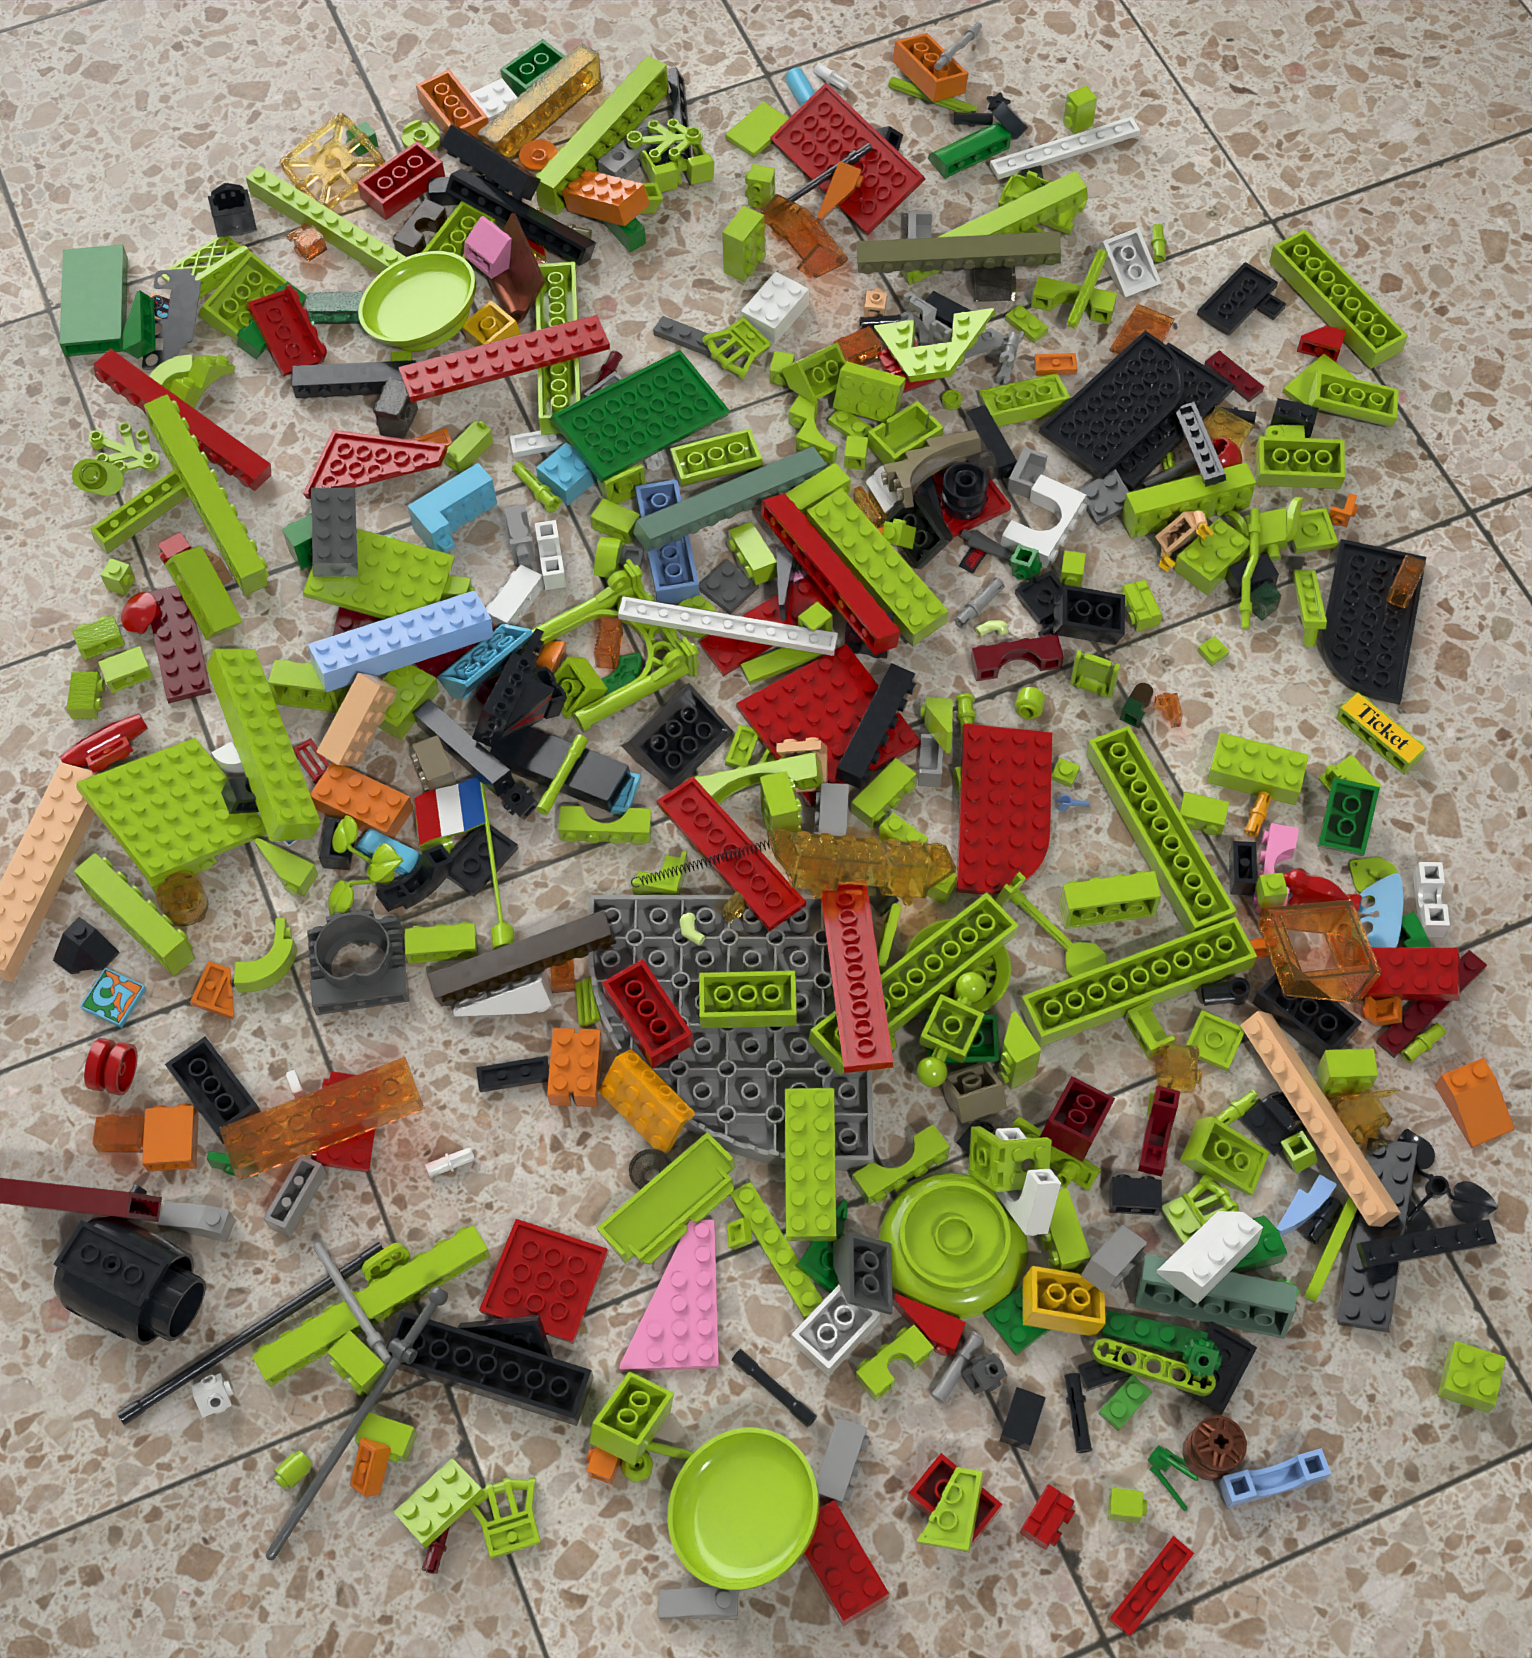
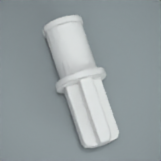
M818 63L814 68V74L823 78L827 84H833L843 91L849 86V82L839 76L836 70H831L822 63Z
M466 1148L451 1155L446 1153L444 1157L426 1163L425 1166L430 1178H433L450 1170L453 1172L454 1168L473 1161L474 1155L471 1148Z

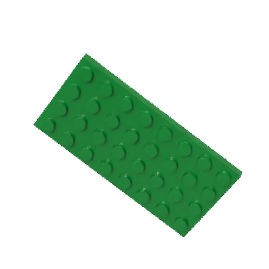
M678 350L552 414L551 421L602 483L605 479L628 467L634 466L728 416L730 410L683 352Z

